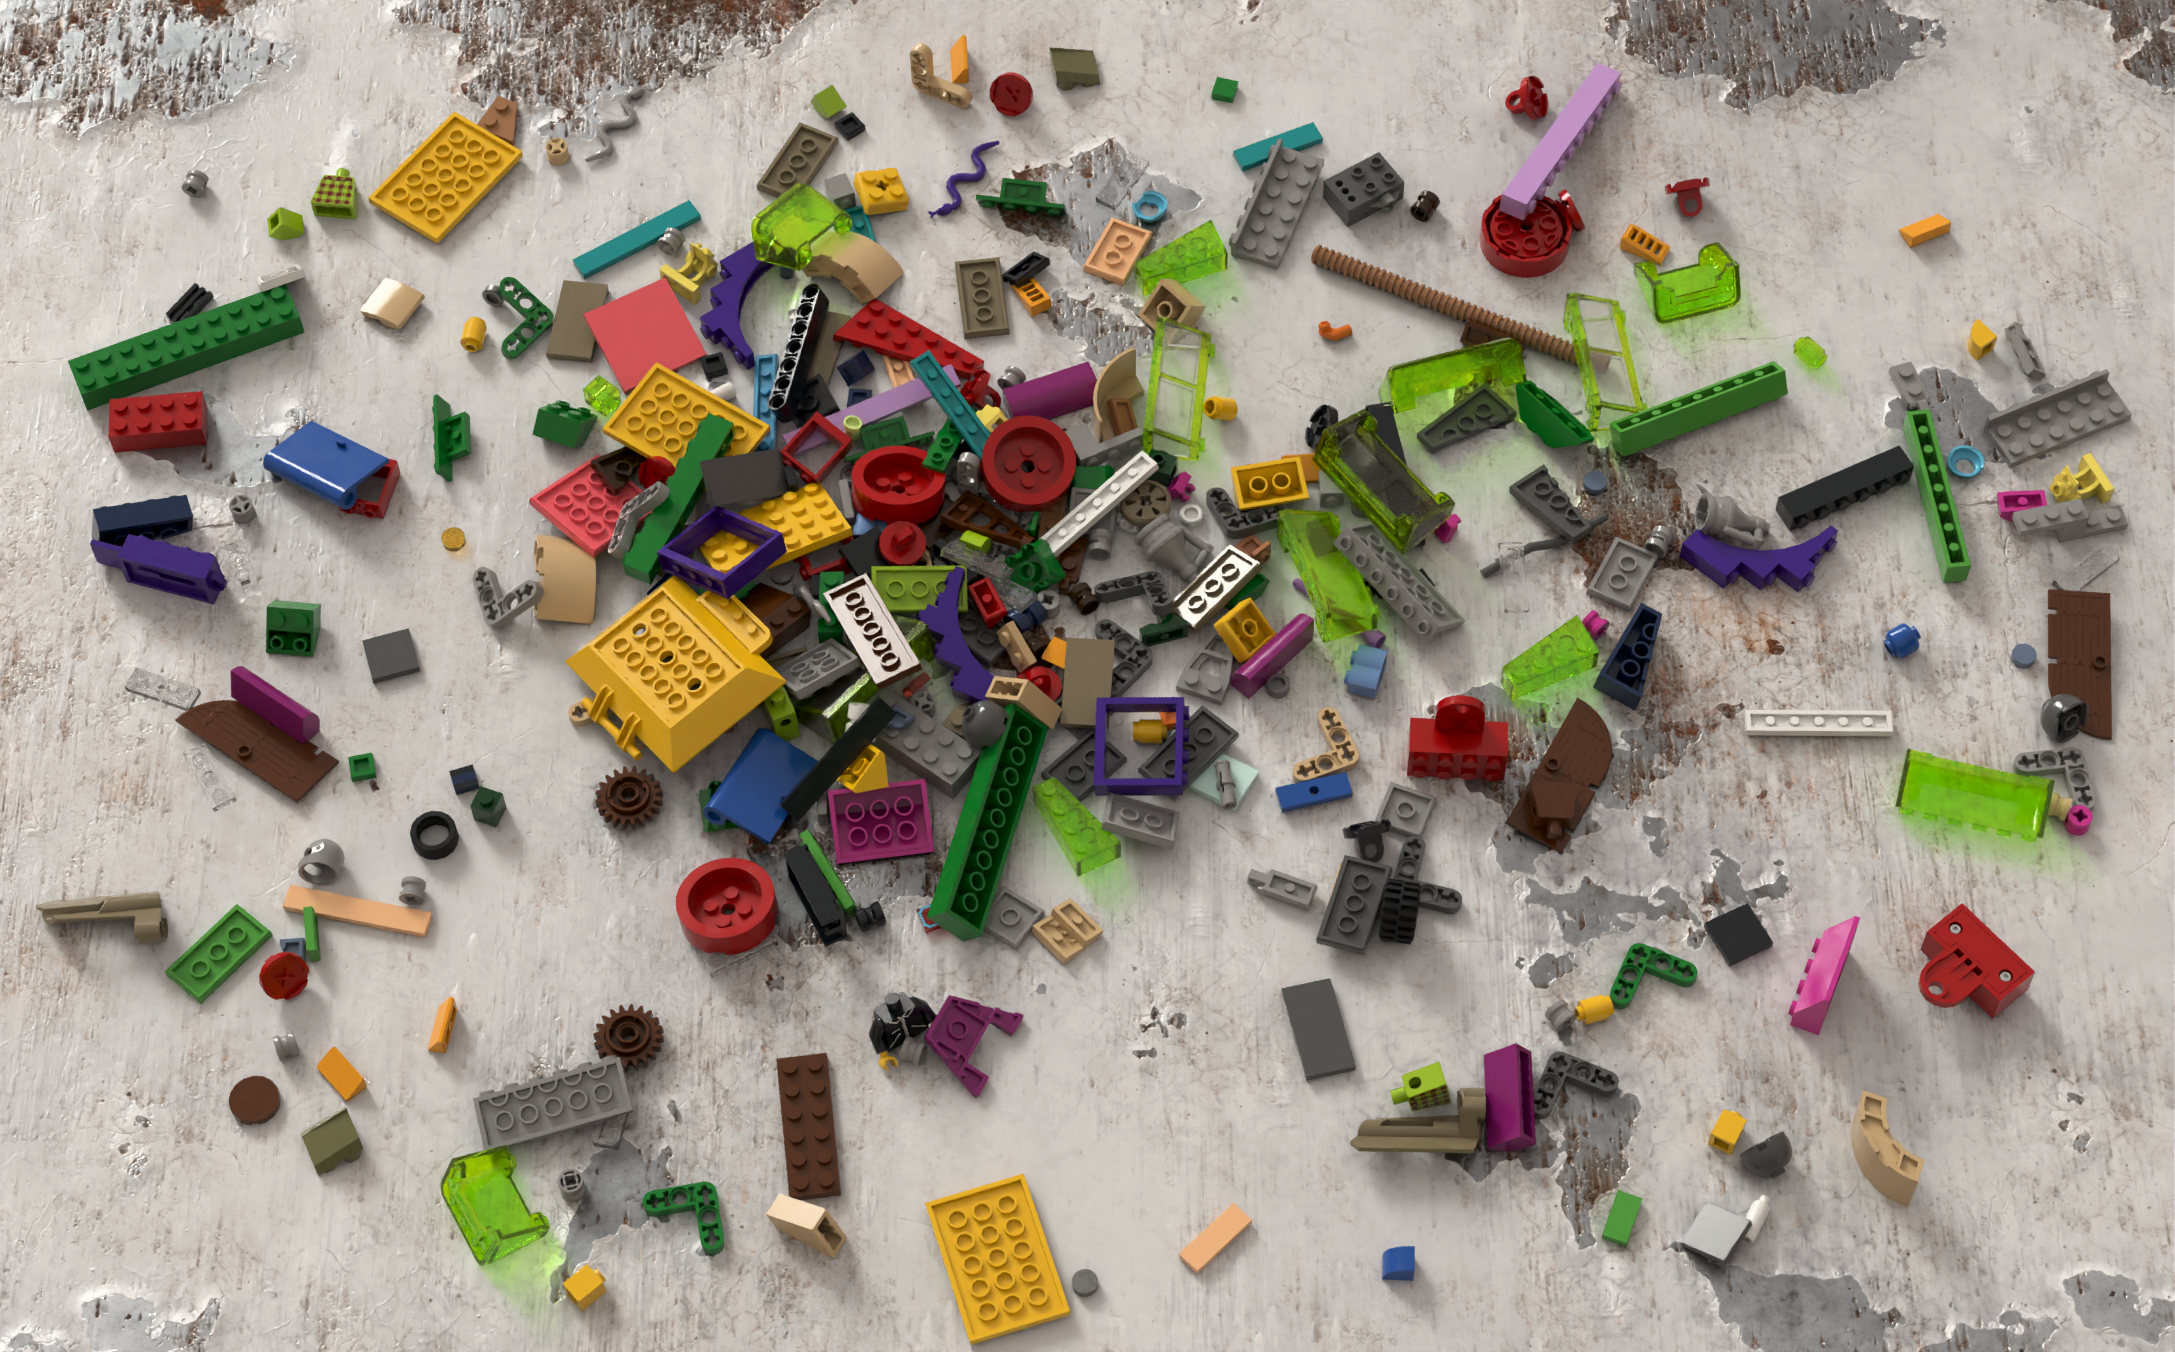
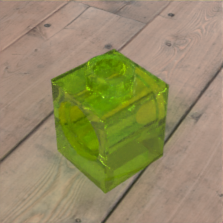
M600 375L583 389L585 402L605 417L611 411H615L621 403L619 389Z

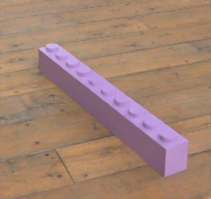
M1599 63L1594 66L1502 193L1500 211L1524 220L1528 213H1533L1538 199H1543L1547 187L1553 185L1556 174L1563 171L1566 160H1571L1576 146H1581L1585 134L1591 132L1594 121L1600 119L1604 107L1608 108L1613 95L1618 94L1622 85L1619 82L1621 72Z

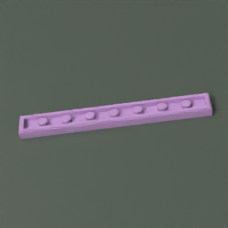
M952 364L942 367L956 388L960 387L961 383ZM916 378L825 418L845 433L843 422L847 416L853 415L860 418L862 421L861 428L932 399L933 396L922 381ZM801 428L783 435L786 445ZM816 430L792 457L831 441Z

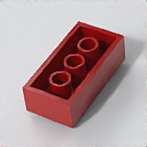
M202 391L110 399L109 440L114 453L207 445V404Z

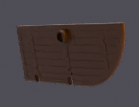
M2049 589L2048 609L2056 610V614H2048V658L2057 659V663H2048V686L2051 698L2064 693L2082 699L2089 706V716L2085 725L2080 723L2076 728L2090 736L2112 740L2110 593Z
M1580 698L1576 699L1506 822L1510 827L1559 853L1563 852L1571 835L1564 832L1565 829H1562L1561 838L1549 839L1547 838V828H1537L1534 826L1527 790L1531 781L1578 783L1574 817L1570 827L1567 828L1575 831L1595 795V792L1588 788L1589 785L1599 788L1608 772L1612 759V742L1607 726L1600 715Z
M218 700L203 703L185 711L175 719L181 726L296 803L339 763L337 759L325 751H321L318 755L314 754L318 749L316 745L310 741L304 744L300 743L278 727L272 726L273 724L238 701Z

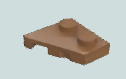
M497 96L477 125L514 146L518 114L517 103Z

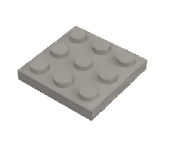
M830 638L777 667L775 670L787 681L783 685L784 688L800 700L812 696L814 691L822 687L832 685L834 680L852 674L856 668L861 666V663L856 655L833 638Z

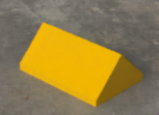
M1300 456L1231 467L1234 501L1240 511L1309 500Z
M869 744L837 781L854 793L889 787L885 753Z

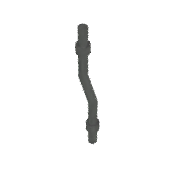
M1603 512L1590 520H1586L1591 526V532H1593L1595 527L1609 519L1607 514ZM1560 536L1556 539L1530 542L1507 556L1502 555L1496 558L1494 563L1483 568L1480 572L1486 578L1499 570L1504 571L1510 567L1511 563L1531 552L1559 548L1570 541L1564 536Z

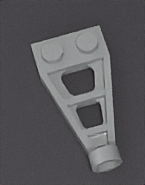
M1215 629L1185 665L1176 685V691L1221 705L1230 686L1234 655L1228 647L1225 655L1210 650L1216 640L1223 641ZM1207 659L1219 662L1221 664L1220 675L1215 677L1200 672L1199 667Z

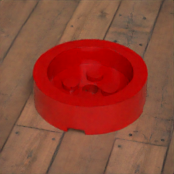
M1502 195L1496 197L1487 210L1485 209L1481 222L1480 247L1487 261L1499 271L1521 278L1542 276L1559 267L1568 254L1572 232L1571 218L1565 207L1557 199L1554 201L1544 195L1542 200L1538 199L1533 213H1528L1526 218L1521 220L1500 211ZM1524 225H1528L1532 229L1529 230V232L1527 233V231L1521 229V227Z
M1037 416L1014 417L996 427L988 437L981 460L982 481L990 496L1003 507L1019 513L1042 512L1059 503L1069 491L1076 468L1075 450L1068 435L1052 421ZM1022 463H1033L1034 470L1029 473L1024 472L1021 469Z
M887 446L872 450L858 459L853 466V505L865 518L873 522L875 519L885 521L887 526L897 521H908L915 525L925 522L938 513L940 506L945 502V472L940 473L922 467L928 452L918 448Z
M721 858L699 866L683 880L676 895V910L686 939L697 949L709 954L721 952L726 955H734L756 947L770 935L775 927L777 913H779L778 902L770 876L759 865L741 858ZM725 908L727 910H735L734 913H732L731 915L723 914Z

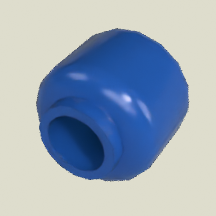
M1901 623L1886 633V640L1883 643L1892 657L1896 656L1903 659L1919 649L1918 640L1921 636L1915 626L1910 628L1907 624Z

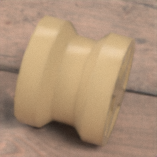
M562 138L550 139L545 147L549 163L554 166L566 164L570 157L567 142Z
M2054 792L2045 815L2057 816L2060 821L2064 822L2073 799L2069 797L2062 798L2058 793Z

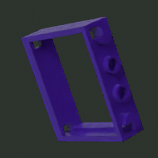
M713 507L658 550L657 555L662 571L729 599L785 554L787 550L781 532L733 513L730 510ZM720 530L760 546L726 574L687 557Z
M1184 697L1097 698L1094 758L1095 796H1108L1109 792L1121 796L1183 795V786L1188 784V772H1184V764L1189 762L1188 750H1184V742H1189V728H1185V721L1190 719L1189 706H1185ZM1176 712L1175 778L1106 779L1108 713Z

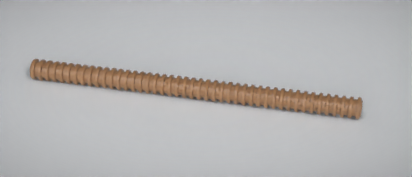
M1320 244L1315 247L1312 253L1311 262L1313 264L1318 263V266L1324 265L1326 269L1331 268L1333 272L1337 270L1339 274L1344 273V276L1350 275L1351 279L1356 278L1357 281L1363 280L1364 284L1369 283L1370 286L1376 285L1377 289L1382 288L1383 291L1389 290L1390 294L1401 295L1403 299L1408 298V301L1414 300L1416 304L1420 302L1421 306L1427 305L1429 309L1434 308L1436 312L1440 310L1442 314L1447 313L1449 317L1453 315L1454 319L1460 318L1462 322L1471 320L1515 338V342L1519 341L1521 345L1525 343L1526 347L1532 346L1534 350L1538 348L1539 352L1545 351L1547 355L1551 353L1552 357L1559 356L1560 360L1564 358L1565 362L1571 361L1573 365L1577 363L1578 367L1584 366L1586 370L1592 369L1593 373L1597 371L1599 375H1602L1607 369L1609 356L1603 357L1602 353L1596 354L1594 350L1590 352L1589 348L1583 349L1581 345L1577 347L1576 343L1570 344L1568 340L1563 341L1561 337L1557 339L1555 335L1549 336L1548 332L1544 334L1542 330L1536 331L1535 327L1531 329L1529 325L1523 326L1522 322L1510 321L1509 317L1497 316L1496 312L1490 313L1488 309L1484 311L1483 307L1477 308L1475 304L1471 306L1470 302L1464 303V300L1461 299L1459 301L1457 297L1451 298V295L1448 294L1446 296L1444 292L1438 293V290L1435 289L1433 291L1431 287L1425 288L1424 284L1420 286L1418 282L1412 283L1411 279L1407 281L1405 277L1399 278L1398 274L1394 276L1393 272L1387 273L1385 269L1381 271L1380 267L1374 268L1372 264L1368 266L1367 262L1361 263L1359 259L1355 261L1354 257L1348 258L1346 254L1342 256L1341 252L1335 253L1333 249L1329 251L1328 247L1322 248Z

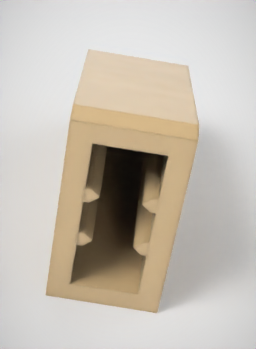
M994 676L985 695L988 700L1002 707L1012 703L1016 704L1049 727L1048 729L1053 730L1062 711L1060 706L1027 679Z
M779 1194L766 1213L778 1230L831 1258L836 1256L847 1239L825 1208Z

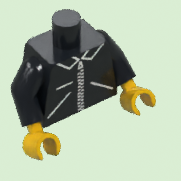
M892 992L885 996V1002L874 1010V1020L869 1031V1037L874 1049L881 1056L878 1064L880 1068L889 1071L886 1065L888 1060H890L893 1067L898 1065L897 1059L888 1055L887 1051L891 1052L901 1046L907 1036L915 1037L928 1029V1024H932L936 1017V1014L926 1001L914 996L909 998L904 992L899 994Z

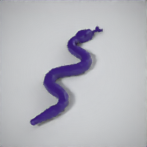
M998 140L981 144L973 149L971 159L978 169L977 172L951 175L946 181V189L954 199V202L952 204H943L935 212L929 211L928 214H931L930 218H933L936 214L948 215L960 206L962 198L955 188V183L978 182L986 173V167L979 158V153L999 145L1000 142Z

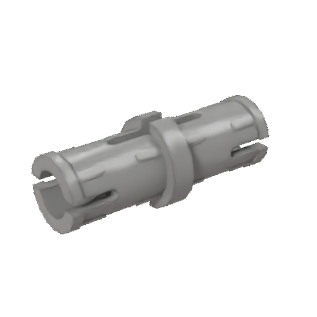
M1220 760L1214 764L1217 775L1216 789L1220 792L1222 809L1232 810L1237 807L1234 793L1236 784L1231 776L1230 762Z

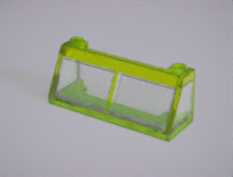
M1580 293L1566 294L1563 324L1564 329L1571 333L1586 398L1585 409L1590 414L1586 425L1590 432L1610 430L1609 423L1648 409L1647 404L1642 402L1624 326L1626 322L1625 311L1620 309L1619 301Z
M1166 317L1156 318L1143 429V451L1149 455L1152 448L1158 451H1166L1181 460L1199 461V454L1204 452L1205 438H1201L1208 364L1210 357L1214 358L1215 344H1211V334Z

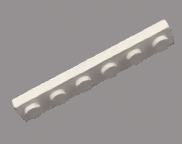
M1141 451L1041 538L1050 544L1049 547L1054 556L1060 555L1159 469L1158 464L1144 451Z
M1745 710L1744 713L1746 735L1891 737L1893 733L1891 711Z

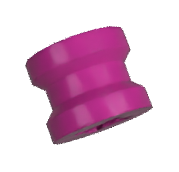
M1593 610L1586 615L1579 628L1583 632H1588L1590 637L1596 641L1603 636L1610 623L1606 619H1601L1599 614Z
M2075 805L2070 808L2064 822L2066 830L2075 836L2084 835L2088 831L2093 819L2092 812L2083 805Z

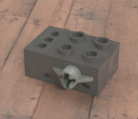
M1380 152L1324 180L1323 183L1324 200L1347 227L1382 209L1392 211L1395 203L1403 199L1404 181Z

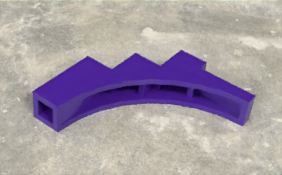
M765 235L720 261V276L723 282L710 289V303L714 309L700 317L702 326L700 331L704 338H709L714 345L721 342L725 349H730L733 352L736 362L743 364L747 370L755 366L754 353L745 341L740 329L741 310L754 284L765 272L779 263L777 248Z
M1830 525L1818 536L1802 544L1785 549L1749 550L1730 546L1715 540L1697 529L1682 543L1680 557L1723 589L1729 583H1735L1741 576L1760 591L1767 584L1770 586L1779 578L1796 592H1799L1804 586L1807 588L1812 584L1815 579V567L1820 563L1823 555L1826 552L1830 553L1837 545L1836 537L1838 530Z
M955 566L954 571L949 572L945 579L944 585L947 586L944 593L940 592L938 594L935 606L928 604L925 611H920L917 623L920 633L940 640L937 642L933 655H936V664L959 673L954 674L950 683L953 696L974 704L979 701L988 700L985 695L994 676L980 665L963 639L958 620V605L960 592L966 576L964 568Z

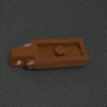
M1467 320L1460 342L1500 358H1509L1510 354L1520 358L1525 351V347L1514 344L1516 339L1510 335L1471 320Z
M1079 537L1060 554L1058 563L1062 570L1065 571L1064 579L1059 582L1060 595L1068 596L1071 583L1077 584L1079 582L1088 547V538Z

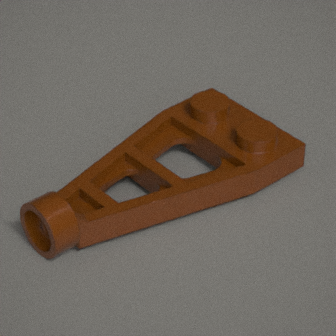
M965 491L940 515L941 523L959 532L965 533L967 530L988 537L994 542L1015 547L1019 551L1026 543H1035L1037 541L1035 537L1029 535L1027 531L989 502L968 491ZM978 513H983L991 519L986 526L970 522ZM1001 524L1010 531L1007 534H1003L993 530Z

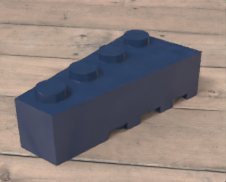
M174 495L168 498L149 499L142 502L124 503L122 505L103 506L93 509L92 539L122 547L128 534L135 536L143 535L150 540L160 537L163 540L192 531L193 514L187 495Z
M1643 603L1640 604L1599 673L1593 688L1636 710L1642 698L1662 613Z

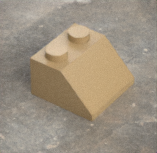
M1161 278L1138 313V316L1167 342H1172L1196 323L1206 306L1176 279Z

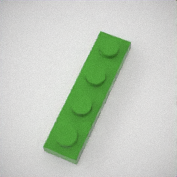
M806 829L799 834L804 841L801 846L804 844L808 845V849L822 874L826 877V882L832 893L835 892L839 898L836 902H838L840 910L842 909L843 912L847 911L852 917H855L854 910L858 909L857 904L816 838Z

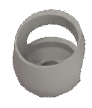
M329 839L314 841L306 848L304 852L305 857L301 859L298 865V873L303 880L312 884L332 882L342 870L345 858L342 848ZM312 864L320 868L322 872L319 875H312L304 867Z

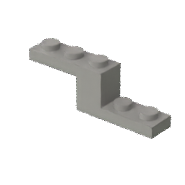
M1086 423L1065 431L1073 444L1077 466H1099L1104 462L1114 461L1128 452H1135L1144 446V433L1140 427L1100 444H1097ZM1026 462L1025 465L1029 468L1033 466V463Z
M2082 499L2016 511L2012 515L2019 536L2054 530L2059 543L2125 530L2128 527V522L2121 505L2087 512Z

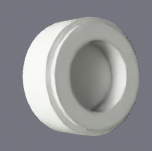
M1187 504L1181 508L1180 522L1182 525L1188 528H1195L1202 523L1203 511L1198 505Z

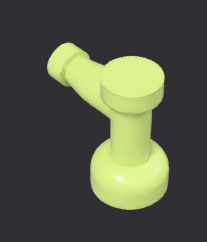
M850 415L845 417L843 428L846 431L845 434L852 439L854 446L855 440L861 438L859 431L862 421L857 416Z

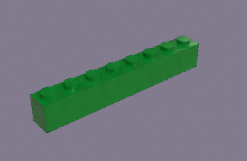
M708 413L705 420L700 421L694 439H690L684 457H680L676 464L675 473L673 476H669L665 485L670 489L667 498L651 514L649 513L646 516L642 531L635 535L633 547L623 557L622 564L627 576L650 585L652 584L661 568L657 551L680 534L706 488L700 462L724 456L736 435L733 422Z

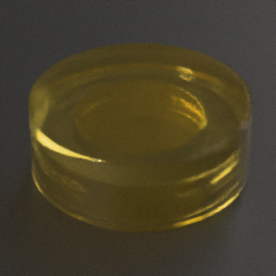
M449 528L441 536L443 546L448 551H458L465 546V534L459 528Z

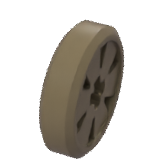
M1145 480L1120 502L1121 514L1130 524L1144 528L1164 513L1170 515L1171 495L1162 484L1152 480ZM1142 502H1150V506H1148L1147 504L1145 506H1142Z

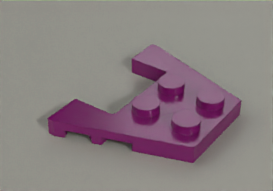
M949 995L923 1039L971 1095L977 1098L989 1076L969 1065V1058L989 1024L1012 1036L1024 1015L1017 1012L1002 1011L998 1007L983 1006L978 1002Z

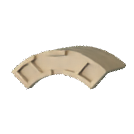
M837 230L827 232L799 255L801 259L799 265L807 277L823 276L831 278L833 276L840 279V284L846 287L860 304L876 299L904 273L898 262L882 246L861 234L850 231Z
M1134 347L1125 350L1113 358L1105 366L1097 379L1093 396L1094 437L1097 444L1116 437L1106 402L1114 398H1130V402H1133L1137 398L1144 396V389L1136 376V350Z
M536 534L533 559L535 573L540 575V582L537 583L543 586L544 593L541 600L534 605V616L536 619L591 624L594 618L596 594L595 557L593 558L568 537Z
M1863 1090L1851 1128V1143L1856 1161L1865 1177L1877 1190L1889 1199L1901 1205L1909 1206L1925 1159L1910 1153L1897 1140L1893 1139L1889 1132L1890 1127L1886 1117L1888 1098Z

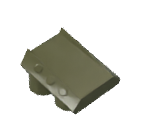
M1049 48L1055 85L1058 84L1061 90H1072L1075 84H1081L1083 87H1092L1095 84H1100L1093 50Z
M346 1106L300 1133L318 1175L335 1170L337 1164L343 1160L352 1163L361 1156L363 1146Z

